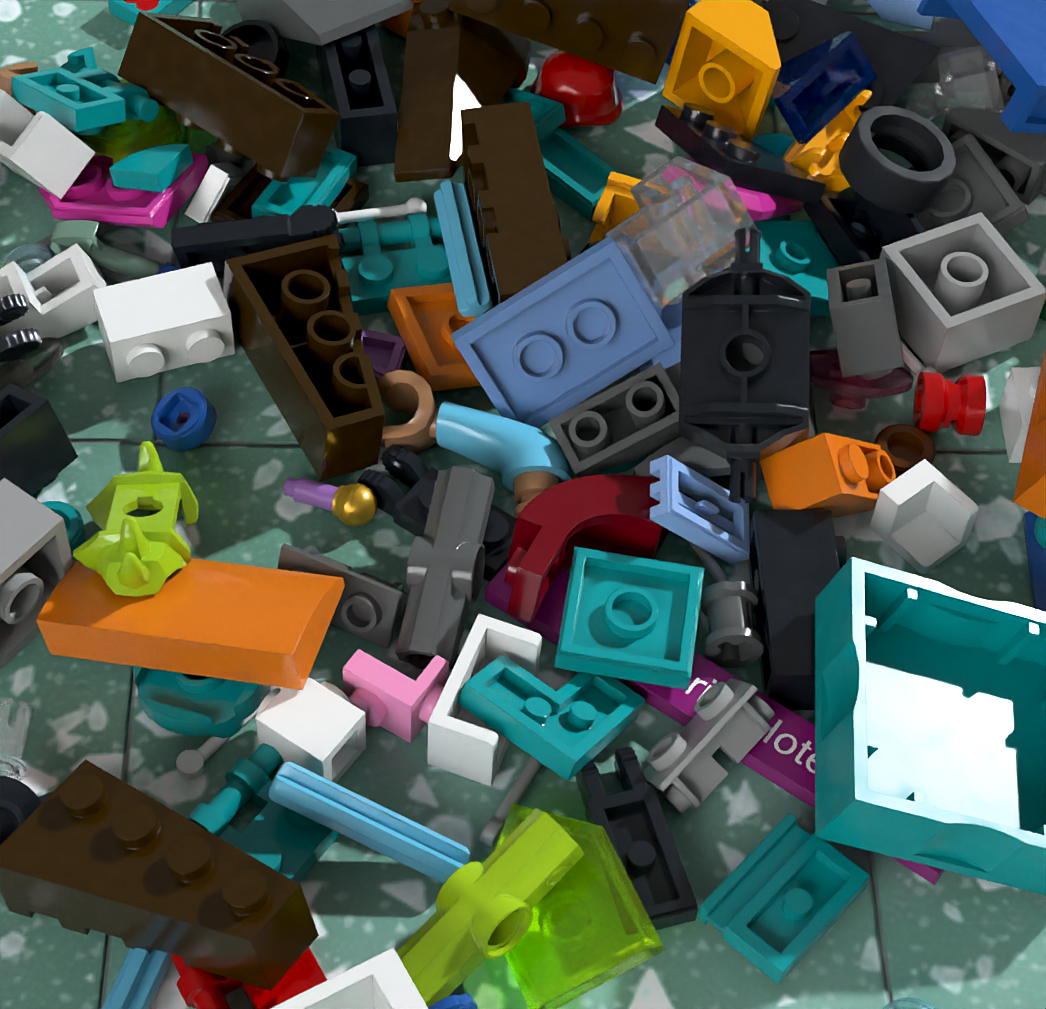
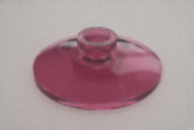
M838 350L810 351V384L829 392V402L835 406L847 409H862L865 407L866 399L891 397L908 392L912 388L914 377L903 367L893 368L891 373L877 379L864 380V377L861 375L843 378Z

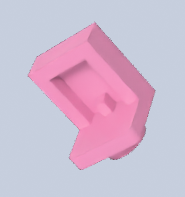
M358 649L343 667V692L349 698L351 704L365 712L366 725L371 727L381 726L411 743L424 725L428 724L448 680L449 661L436 655L416 681Z

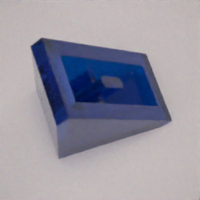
M848 31L782 63L773 88L772 98L798 144H807L878 77L853 31Z

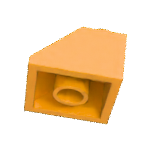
M701 0L685 12L662 96L681 109L685 102L708 108L716 114L714 118L716 121L734 128L739 134L751 141L756 138L781 68V61L768 11L751 0Z

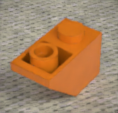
M826 432L787 447L759 461L773 510H831L832 518L874 510L880 489L896 479L893 463L887 453L881 449L880 445Z

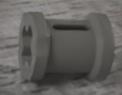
M720 581L710 585L702 592L701 611L708 617L709 635L703 643L705 658L720 667L737 668L752 664L760 659L764 652L762 637L755 631L753 614L757 610L759 601L758 591L752 585L743 581Z

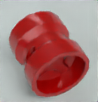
M920 372L914 392V426L925 433H936L941 428H948L951 424L952 428L959 435L979 436L986 412V382L984 376L962 375L953 384L952 380H946L940 373Z

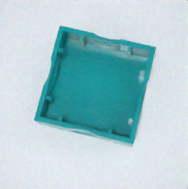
M851 557L815 598V837L1046 895V612L1012 602L988 601L958 592L935 580Z

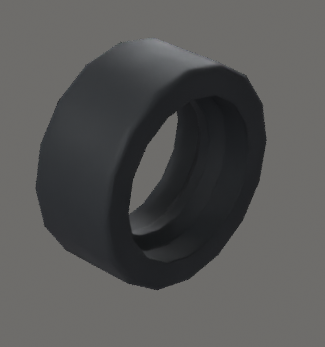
M875 106L861 113L839 153L841 172L849 185L865 200L885 210L902 214L919 213L932 206L952 176L956 166L954 148L939 128L915 112L895 106ZM877 148L890 150L905 158L917 171L905 169L891 162Z

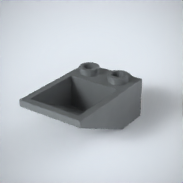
M236 0L242 21L259 20L271 26L280 37L317 45L327 44L414 9L412 0Z

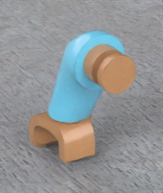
M396 370L388 372L378 380L377 385L381 400L387 407L394 411L415 415L405 424L383 427L382 439L386 450L394 444L395 446L404 447L408 452L411 451L414 454H419L437 441L440 447L463 455L496 471L501 475L504 487L514 493V500L518 503L514 509L515 518L540 493L559 483L571 480V470L564 452L554 438L540 429L513 419L448 401H443L440 407H436L430 385L422 376L412 371Z

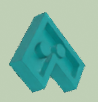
M501 654L464 683L457 703L482 720L487 726L496 730L537 759L542 765L568 781L638 718L646 699L613 677L579 672L558 691H555Z

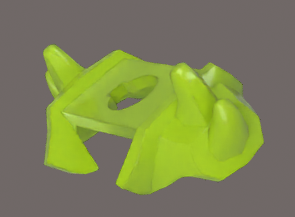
M143 441L139 448L136 472L114 475L106 487L85 506L96 525L103 531H99L88 541L74 549L72 555L84 566L100 574L116 595L138 597L157 594L166 579L175 570L183 568L191 561L190 547L175 531L178 508L182 513L186 527L195 524L198 519L199 503L182 474L164 472L153 443ZM136 509L160 510L154 515L145 517L127 515V513Z

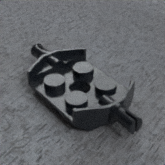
M746 228L737 229L734 232L735 263H731V269L705 276L682 292L679 398L680 436L727 460V463L730 465V495L728 500L733 503H741V479H745V503L757 501L756 465L759 464V461L809 437L811 293L788 276L763 269V263H760V238L762 233L755 228H750L748 252H746ZM741 343L753 344L762 351L763 360L758 367L751 371H738L731 367L726 360V356L731 348Z

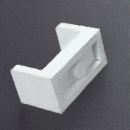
M0 89V162L13 172L61 199L96 152L49 114L39 111L36 115H33L8 93Z
M478 614L428 721V765L492 786L511 741L487 726L482 720L460 706L457 701L464 683L501 654L538 678L542 636L540 634Z

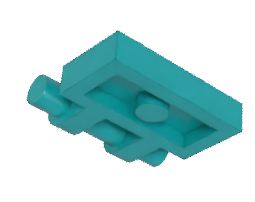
M59 67L11 77L12 98L35 110L36 114L39 111L49 114L76 135L98 134L103 131V126L125 122L126 118L129 120L142 119L150 122L159 113L158 103L150 98L145 89L133 83L120 84V80L116 75L104 69L91 70L83 68L78 73H71Z
M422 211L408 213L407 220L376 224L373 218L356 221V227L338 229L339 233L342 232L344 238L345 252L359 250L361 256L342 258V269H346L350 284L349 296L354 313H358V316L389 312L387 303L391 289L452 283L444 244L433 245L431 240L442 238L438 215L427 217L426 212ZM403 243H410L411 245L409 249L381 252L380 248Z
M263 743L248 759H238L225 774L227 783L208 804L199 803L186 818L299 884L339 837L340 833L270 799L268 795L273 781L269 777L283 760L281 755L272 746ZM247 802H250L261 811L241 833L229 825V822Z

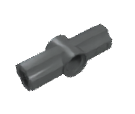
M452 466L450 469L438 471L424 534H418L415 537L409 553L406 580L407 589L410 593L395 653L400 661L410 663L419 669H425L436 655L449 661V669H453L456 658H458V649L464 632L469 602H475L480 594L485 570V546L482 543L495 484L493 478L484 476L475 469Z

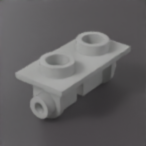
M732 678L726 683H716L698 699L694 706V711L697 714L680 733L676 731L669 733L650 751L647 757L650 765L643 771L647 784H653L654 787L662 791L669 786L662 797L681 815L689 806L697 809L729 774L712 757L718 748L733 762L739 763L771 729L767 722L775 713L769 705L756 695L747 702L758 690L753 684Z

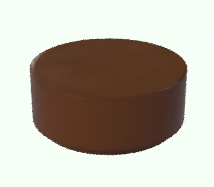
M895 424L882 429L874 444L880 445L881 449L891 459L896 478L924 459L932 465L936 454L935 445L930 436L923 430L907 424Z

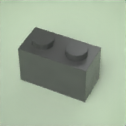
M886 258L826 269L829 310L843 378L857 376V378L864 380L877 379L891 373L893 368L904 367Z

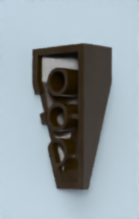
M424 0L414 4L406 35L394 164L396 183L453 177L463 163L460 109L504 104L503 97L510 87L519 88L527 78L532 52L530 39L448 10L450 0Z

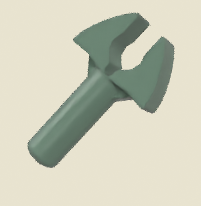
M68 220L56 223L47 256L51 259L77 243L98 267L135 279L153 276L162 268V264L159 261L102 243L96 236L99 222L89 220Z

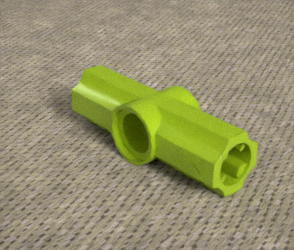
M535 808L483 863L479 861L469 862L456 870L442 885L435 903L437 911L396 952L427 1007L449 997L485 958L490 960L497 959L510 952L526 935L532 923V909L584 855L578 843L545 811L542 812Z

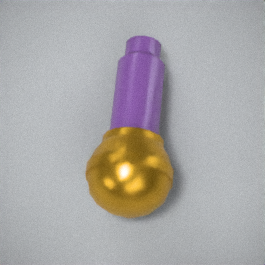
M289 477L283 488L284 495L293 497L294 501L332 511L333 515L337 516L347 526H364L376 514L378 504L375 494L366 485L360 483L335 487L303 477L299 479Z

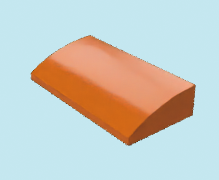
M191 558V561L186 566L175 570L166 579L159 593L133 597L116 595L100 574L77 561L56 585L36 618V622L51 655L303 690L345 584L343 577Z

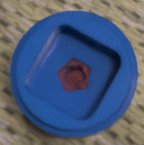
M183 387L168 393L159 401L151 417V427L155 435L168 448L174 451H187L199 446L210 436L216 424L217 413L215 407L201 391L192 387Z

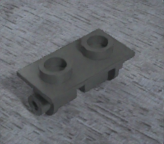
M285 543L281 546L277 569L343 577L345 588L330 625L387 649L390 647L396 618L404 619L409 593L404 592V584L397 581L391 584L365 572L361 575L351 571L352 567L319 554L317 548L310 545L304 550Z

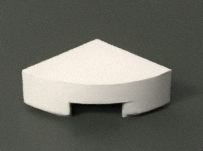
M229 162L211 164L185 214L199 223L210 221L211 214L218 207L225 193L228 195L245 176V171Z

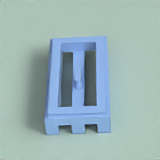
M669 455L650 462V474L660 479V481L650 484V497L660 502V504L650 507V520L731 565L749 559V503H745V500L742 498L741 503L730 502L728 500L730 491ZM678 490L682 491L683 493L689 495L690 497L694 498L695 500H697V501H699V502L694 501L693 499H691V498H689L688 496L682 494V493L679 492ZM721 515L727 517V518L730 519V520L733 519V522L727 520L726 518L722 517Z

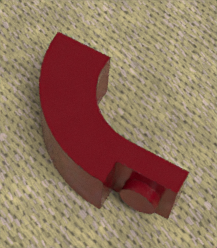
M624 474L591 475L559 483L533 498L517 517L507 560L509 565L506 570L504 583L513 586L507 614L529 623L532 622L556 579L571 567L574 546L655 560L669 533L668 529L650 520V507L660 504L658 500L650 497V484L660 480Z

